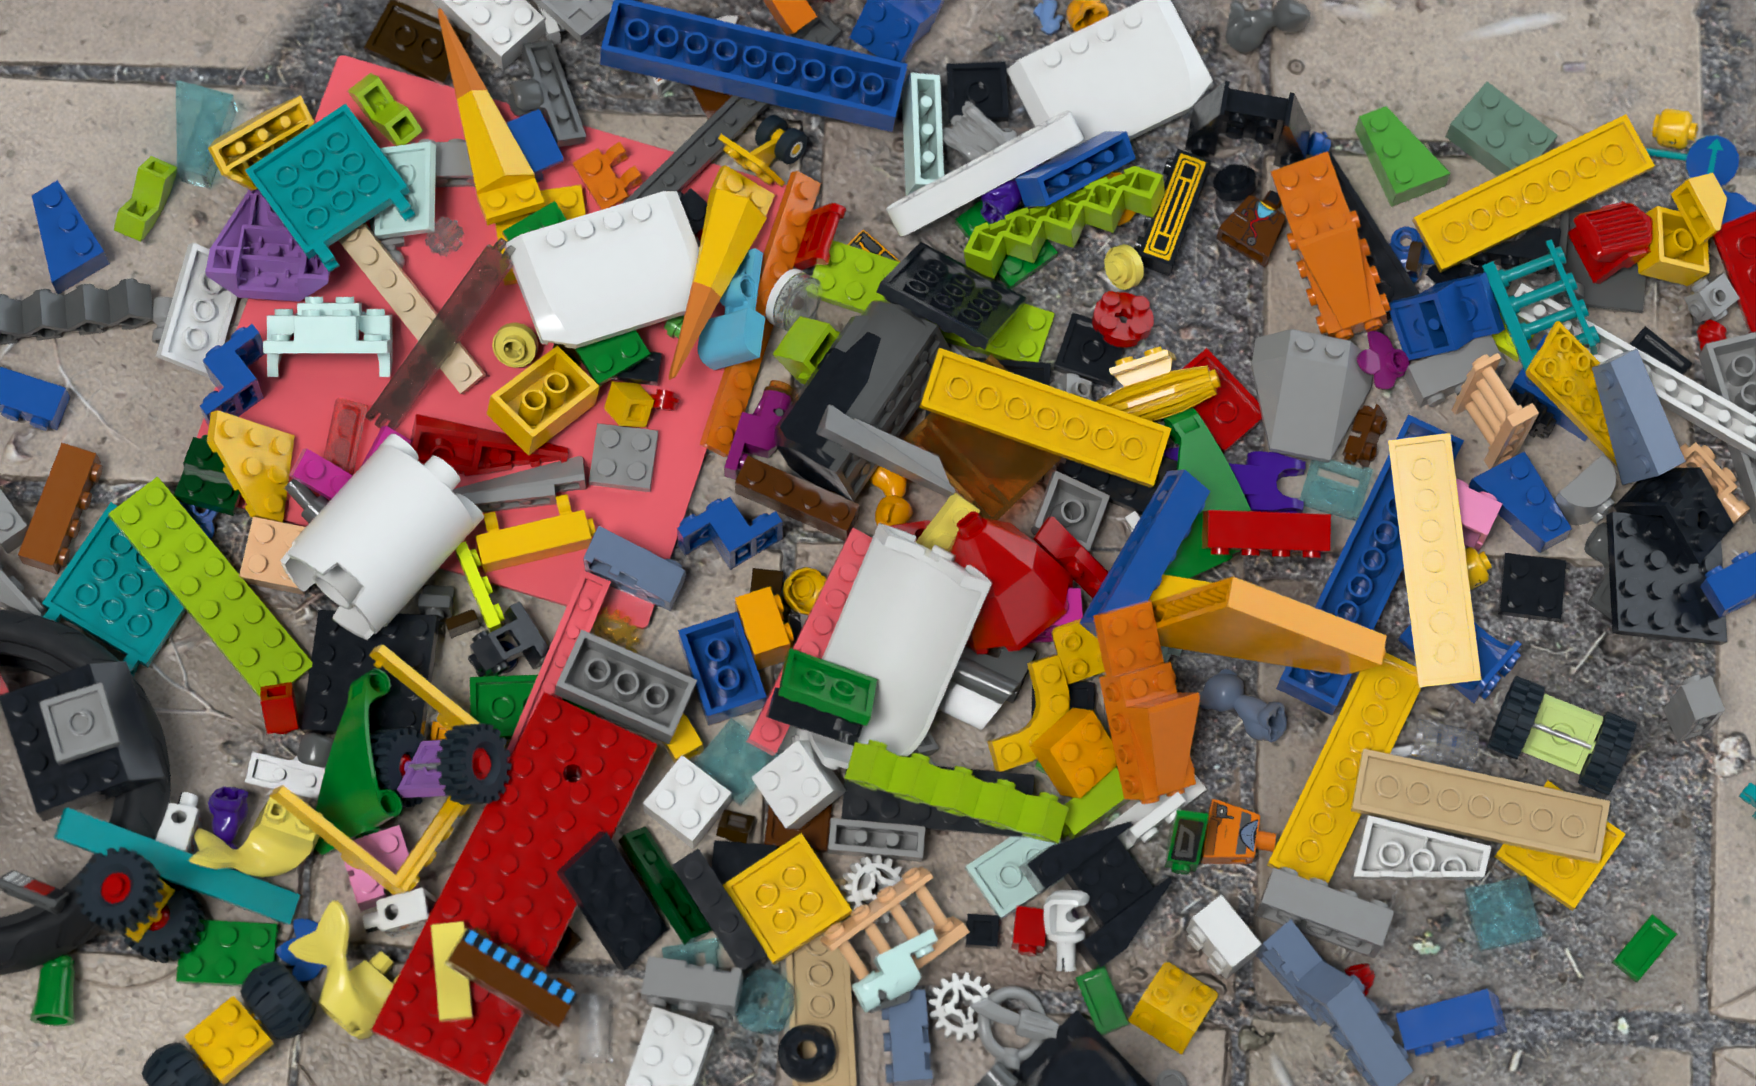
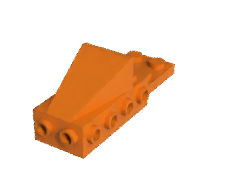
M1328 151L1271 171L1291 229V233L1286 234L1292 251L1298 250L1301 260L1297 261L1296 264L1302 279L1307 277L1311 287L1306 289L1311 307L1317 305L1321 315L1315 317L1320 333H1327L1329 337L1348 340L1354 337V334L1362 331H1375L1381 328L1383 324L1388 323L1386 312L1391 309L1385 293L1381 295L1378 293L1376 284L1381 283L1377 269L1375 266L1369 267L1366 256L1371 255L1367 241L1365 238L1359 239L1357 229L1361 228L1357 213L1355 210L1349 211Z
M1142 601L1093 615L1105 675L1100 676L1099 680L1124 799L1141 800V804L1158 802L1160 800L1159 796L1163 794L1173 796L1176 792L1180 794L1185 793L1184 788L1196 785L1195 768L1191 761L1190 750L1200 701L1199 692L1177 693L1176 675L1172 669L1171 662H1164L1151 601Z

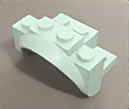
M305 297V303H297V313L293 315V309H274V315H267V340L263 341V353H267V377H279V363L283 353H377L379 377H390L393 362L392 315H385V309H366V312L362 311V303H354V297H336V303H324L323 297ZM359 330L364 333V340H359Z

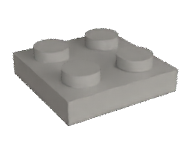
M597 423L589 485L650 492L658 431Z
M102 682L40 702L58 764L121 745Z

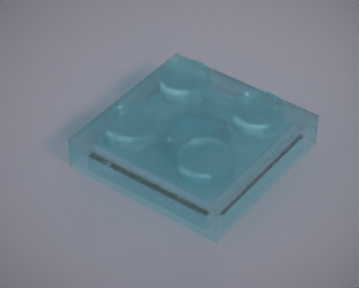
M731 718L693 764L732 793V800L741 806L757 787L751 777L779 755L776 753L772 756L746 742L750 732Z
M1526 876L1472 887L1463 891L1479 952L1532 941L1542 937Z

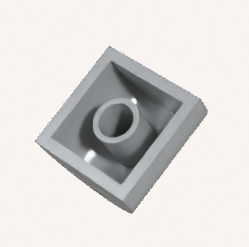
M1602 454L1558 493L1555 502L1569 525H1583L1591 521L1598 524L1609 513L1608 510L1615 504L1610 496L1616 485V474L1611 462Z
M1054 471L1039 506L1031 532L1036 535L1045 520L1053 516L1089 552L1110 495L1058 471Z

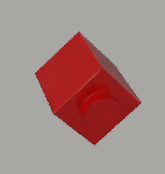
M292 682L262 686L260 701L267 734H287L292 730H297L298 710Z
M1017 906L1011 949L1018 950V954L1024 956H1036L1037 952L1043 953L1046 936L1044 909Z

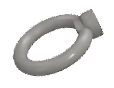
M1002 987L986 998L996 1004L1006 999H1017L1026 1004L1031 1011L1045 1014L1038 998L1021 987ZM978 1014V1033L982 1044L995 1057V1063L999 1061L1007 1070L1019 1071L1020 1062L1029 1058L1045 1040L1036 1041L1030 1039L1028 1044L1020 1049L1002 1047L992 1035L990 1019Z

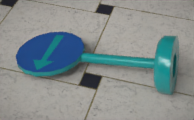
M1706 135L1696 140L1689 148L1687 154L1645 148L1649 156L1686 161V170L1690 178L1714 173L1720 186L1727 184L1735 176L1739 167V154L1736 147L1727 138L1719 135Z

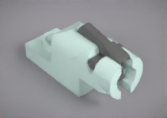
M933 929L875 957L874 963L878 972L873 970L862 980L853 984V991L865 1013H874L909 1001L910 991L915 988L921 979V975L911 956L915 954L916 958L919 959L934 951L932 945L936 944L938 938Z

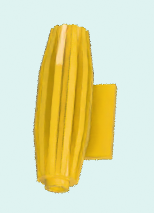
M1156 347L1145 351V357L1133 359L1130 356L1115 361L1116 366L1109 368L1110 374L1124 387L1095 402L1154 422L1183 412L1217 395L1216 388L1221 387L1216 370L1210 371L1207 365L1171 371L1172 362L1176 360L1175 354L1167 349H1162V347Z

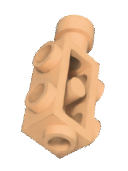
M1695 442L1690 447L1686 443L1680 447L1686 462L1675 468H1688L1687 466L1701 467L1733 524L1737 523L1751 508L1743 500L1739 501L1733 495L1737 489L1735 475L1726 467L1721 469L1713 461L1715 460V455L1708 446L1703 445L1700 447Z

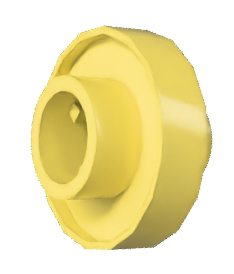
M1122 244L1111 248L1106 253L1104 260L1105 271L1114 286L1126 290L1137 286L1142 281L1144 274L1143 263L1134 248Z
M516 322L507 323L500 327L494 336L492 348L494 355L504 365L513 368L524 367L531 363L538 350V340L532 329L526 325Z

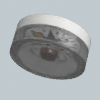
M791 269L784 273L774 285L767 301L766 317L768 322L788 332L800 316L813 319L822 298L821 282L799 269Z

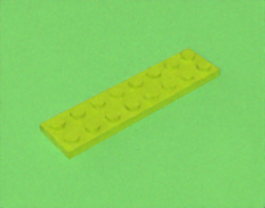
M833 240L829 251L831 257L828 265L817 264L811 277V284L809 283L806 291V296L862 314L872 301L886 300L884 296L876 291L880 282L900 262ZM1024 303L1023 308L985 350L969 345L965 339L954 333H947L941 329L940 331L946 342L1002 360L1039 362L1055 313Z
M158 476L108 513L113 523L260 700L262 686L288 682L293 684L309 672L313 662L244 579L239 577V573Z

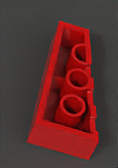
M1228 510L1203 511L1202 549H1211V555H1229V550H1240L1241 556H1260V552H1272V557H1290V553H1301L1302 558H1321V553L1330 552L1331 514Z

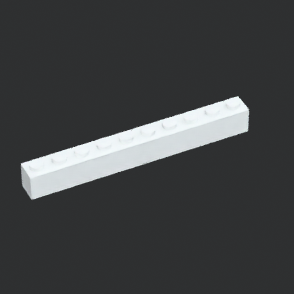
M1521 283L1514 296L1516 298L1534 289ZM1546 298L1521 308V312L1517 313L1516 316L1519 323L1526 322L1528 324L1566 308ZM1576 318L1562 323L1573 336L1582 333ZM1586 320L1588 327L1595 326L1600 338V343L1596 344L1598 354L1593 355L1600 363L1618 354L1637 349ZM1551 328L1543 330L1536 334L1543 337L1545 334L1548 335ZM1584 345V347L1590 352L1588 345ZM1637 349L1663 407L1756 459V416Z

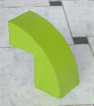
M370 73L347 90L372 124L395 146L407 144L423 131L408 107L393 99L378 76Z
M150 156L140 165L137 170L132 197L118 210L114 231L141 242L156 223L166 204L178 167L153 156Z

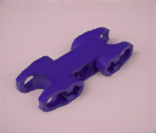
M1179 447L1165 449L1163 456L1178 462ZM1255 451L1247 454L1246 465L1228 463L1251 511L1303 512L1304 502L1283 495L1278 490L1276 482L1284 477L1304 475L1305 461L1276 452Z

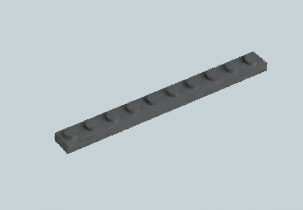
M818 12L815 19L806 24L793 36L794 38L830 46L841 35V29L822 13ZM733 95L623 203L662 191H677V193L682 191L723 151L725 145L718 139L721 134L733 141L770 104Z

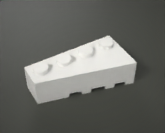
M1368 815L1364 821L1350 880H1481L1485 876L1491 846Z

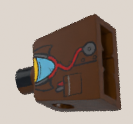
M1269 190L1262 201L1253 195H1249L1221 224L1216 239L1265 268L1286 218L1282 212L1278 211L1281 205L1278 193Z

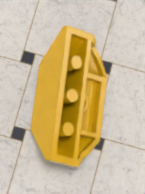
M300 95L256 115L216 138L208 149L222 176L253 191L257 188L245 170L314 125V121Z

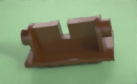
M1378 404L1375 405L1374 409L1364 405L1362 409L1358 410L1351 430L1354 433L1361 434V436L1349 435L1342 453L1345 463L1355 465L1357 461L1366 472L1370 462H1373L1376 458L1377 442L1387 427V418Z

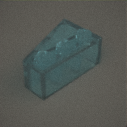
M176 80L177 170L182 182L211 189L218 167L208 147L216 138L231 130L238 108L232 94Z

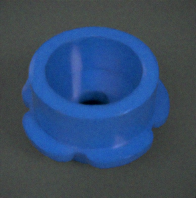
M1325 131L1322 133L1312 132L1309 137L1308 155L1316 156L1327 151L1329 152L1331 140L1327 139Z

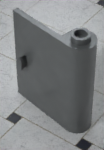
M1589 200L1560 214L1559 228H1561L1559 246H1561L1567 263L1563 264V268L1566 274L1572 272L1578 287L1574 291L1577 301L1583 299L1586 307L1643 313L1646 276L1638 274V262L1630 268H1621L1601 284H1594L1568 235V232L1576 227L1573 220L1580 213L1600 208H1592V201ZM1557 272L1555 274V282L1560 280ZM1565 291L1554 295L1556 302L1570 305L1569 302L1563 299V296L1567 298Z

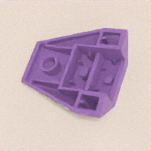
M249 189L211 246L205 271L208 278L238 298L298 302L327 285L330 272H328L317 255L311 259L307 258L258 189L253 191Z

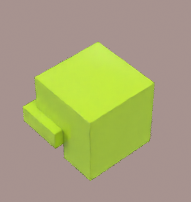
M799 316L772 355L799 383L805 385L840 332L836 331L829 323Z

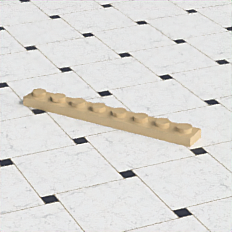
M363 223L338 240L460 394H465L486 376L478 363L379 239L374 236V233L366 223Z

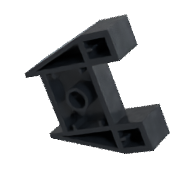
M1225 81L1192 108L1185 150L1191 151L1192 154L1197 156L1214 155L1219 134H1225L1231 139L1249 138L1264 145L1277 143L1273 166L1279 168L1306 159L1311 126L1295 93L1290 92L1287 99L1229 88L1230 82Z
M1131 821L1044 848L1019 866L1037 893L1046 890L1062 877H1064L1072 890L1088 893L1089 902L1084 907L1098 926L1086 934L1084 940L1076 943V949L1091 970L1103 967L1128 947L1173 881L1171 877H1166L1151 885L1118 839L1120 834L1133 825Z

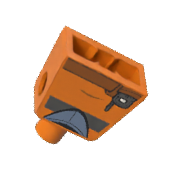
M1212 799L1208 811L1209 816L1201 857L1202 864H1251L1256 849L1274 851L1276 833L1259 831V814Z

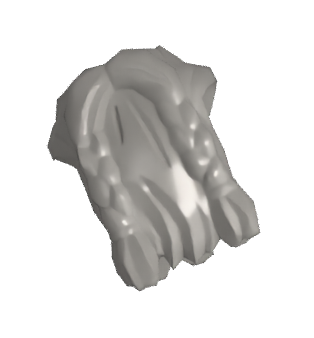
M968 101L962 107L964 115H954L950 122L953 128L944 127L942 129V138L949 147L956 149L969 162L1017 137V132L1014 129L999 128Z

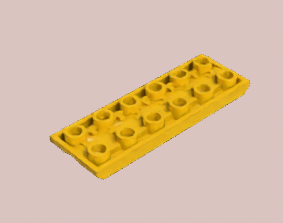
M1556 321L1525 374L1617 466L1592 367L1600 364V362L1560 321Z

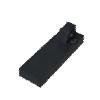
M775 687L766 714L767 718L851 746L858 742L863 727L862 724L850 722L845 718L819 711L800 702L791 701L778 695L779 688Z

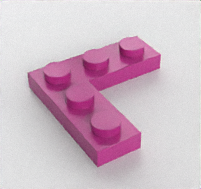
M382 426L363 464L391 433L398 435L409 445L411 440L388 426ZM307 448L301 451L289 474L293 479L329 500L353 476Z

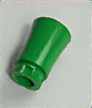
M61 955L42 964L39 972L36 998L30 1015L32 1022L47 1026H69L75 1023L73 1005L75 971L73 970L74 960L71 959L72 957Z

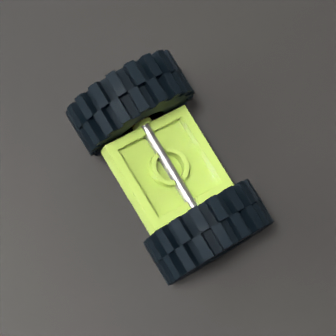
M1515 676L1500 708L1487 748L1514 759H1518L1520 753L1524 752L1580 774L1578 784L1609 795L1626 760L1635 735L1637 723L1608 711L1604 714V717L1544 694V686Z

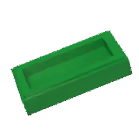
M1652 914L1612 963L1637 983L1677 934Z
M1105 965L1075 977L1096 1030L1102 1036L1129 1025Z

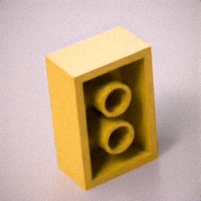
M557 345L490 396L487 415L529 456L593 407L596 403L600 386Z

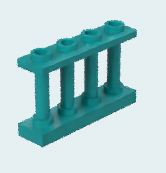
M1552 239L1545 241L1549 254L1509 270H1497L1494 261L1482 265L1525 373L1538 352L1536 348L1530 349L1527 340L1532 339L1531 335L1553 327L1556 321L1564 323L1576 318L1582 333L1574 337L1583 346L1588 345L1592 355L1598 354L1596 344L1600 343V338L1594 325L1588 327L1585 317L1589 316L1585 302L1583 299L1577 301L1574 291L1578 287L1572 272L1566 274L1563 268V264L1567 263L1561 246L1555 248ZM1554 265L1560 279L1559 281L1516 298L1514 295L1508 297L1505 287L1510 286L1509 282ZM1565 291L1571 307L1528 324L1526 322L1519 323L1516 314L1521 312V308Z

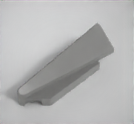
M827 405L816 434L842 445V449L939 494L946 497L954 495L955 489L950 485L938 456L856 418L851 419L834 406Z
M577 456L567 459V462L564 463L558 461L453 489L452 492L467 497L482 513L557 504L555 498L557 492L586 489L583 457Z

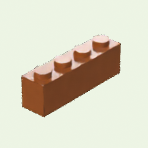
M61 443L18 553L23 564L54 574L59 573L61 566H66L70 556L69 544L71 539H75L80 531L81 521L79 519L83 510L88 509L92 499L90 490L93 482L97 483L102 474L103 466L97 453Z

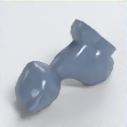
M1224 669L1206 681L1203 691L1199 693V706L1203 709H1214L1220 712L1234 708L1242 719L1247 734L1253 739L1274 742L1287 729L1284 705L1274 701L1267 704L1257 697L1243 695V680L1231 670Z

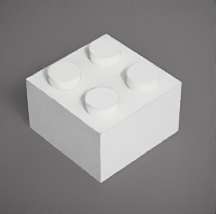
M797 740L751 777L786 829H800L846 792V789L833 770L821 763L809 740Z
M682 755L644 801L643 808L647 815L690 848L694 849L721 816L724 809L732 802V793Z
M1222 895L1193 916L1186 930L1189 933L1187 939L1197 951L1202 949L1209 958L1207 964L1211 970L1218 976L1222 974L1225 979L1252 960L1262 945Z

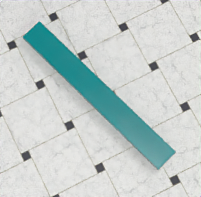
M64 808L53 838L94 854L101 852L105 856L107 855L106 849L112 847L119 851V847H125L130 851L132 849L155 866L154 868L161 874V879L285 925L291 924L300 894L230 868L213 869L191 863L189 858L193 854L70 808Z

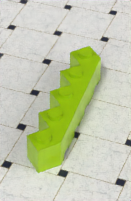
M1133 166L1125 169L1123 174L1108 179L1104 177L1084 186V189L1073 192L1048 206H1037L1029 210L1025 207L1004 215L1005 219L989 225L987 222L975 227L963 251L966 266L985 276L995 278L1006 254L1034 263L1046 239L1074 248L1085 224L1114 233L1125 209L1153 218L1165 194L1163 175Z
M869 740L868 744L857 742L854 744L844 778L873 791L879 789L891 793L894 797L909 802L934 806L939 811L955 816L977 819L980 821L979 823L991 827L1019 832L1024 837L1059 844L1069 807L1057 802L1058 797L1045 792H1040L1039 797L1026 795L1015 789V783L1002 779H997L996 783L984 782L973 777L972 770L960 766H955L954 770L941 769L929 763L930 758L925 755L912 753L911 757L899 756L886 750L887 745L879 741Z

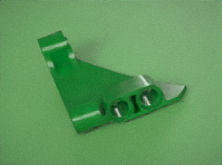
M1194 408L1164 418L1165 426L1171 428L1169 437L1174 441V444H1179L1177 470L1185 469L1210 491L1205 500L1204 509L1195 517L1190 526L1191 531L1189 535L1182 540L1176 551L1174 561L1167 566L1163 575L1187 579L1232 559L1234 554L1240 552V550H1229V555H1211V549H1202L1203 511H1251L1225 456Z
M380 669L370 670L350 684L347 706L331 747L316 806V812L322 813L327 821L351 840L380 832V825L398 816L402 810V802L392 790H379L372 759L368 709L372 702L386 695L391 687L387 674ZM320 836L314 848L320 855H326L336 850Z

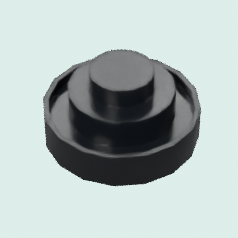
M1230 164L1214 176L1213 186L1218 198L1225 201H1239L1252 195L1257 189L1258 182L1255 171L1251 167Z

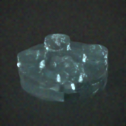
M759 969L751 972L753 975L749 976L746 980L743 979L736 1013L739 1024L756 1034H769L773 1031L779 1032L783 1030L794 1007L795 990L793 985L782 975L772 970ZM765 994H767L768 1004L761 1009L757 1001L758 999H763Z

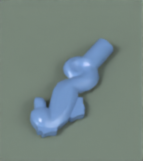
M1043 0V3H1039L1033 11V14L1040 19L1041 30L1047 36L1058 32L1061 28L1060 23L1064 19L1062 15H1058L1054 19L1057 11L1056 0Z

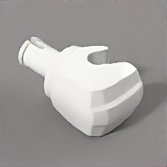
M1059 890L1054 891L1046 898L1044 905L1045 933L1047 934V939L1057 943V971H1063V968L1065 972L1076 970V943L1085 939V932L1079 929L1090 918L1087 915L1076 919L1072 915V910L1075 907L1086 905L1089 902L1088 893L1083 891Z

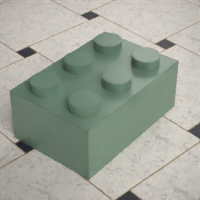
M1486 82L1451 122L1446 134L1448 140L1496 176L1549 152L1553 148L1558 136L1489 82Z

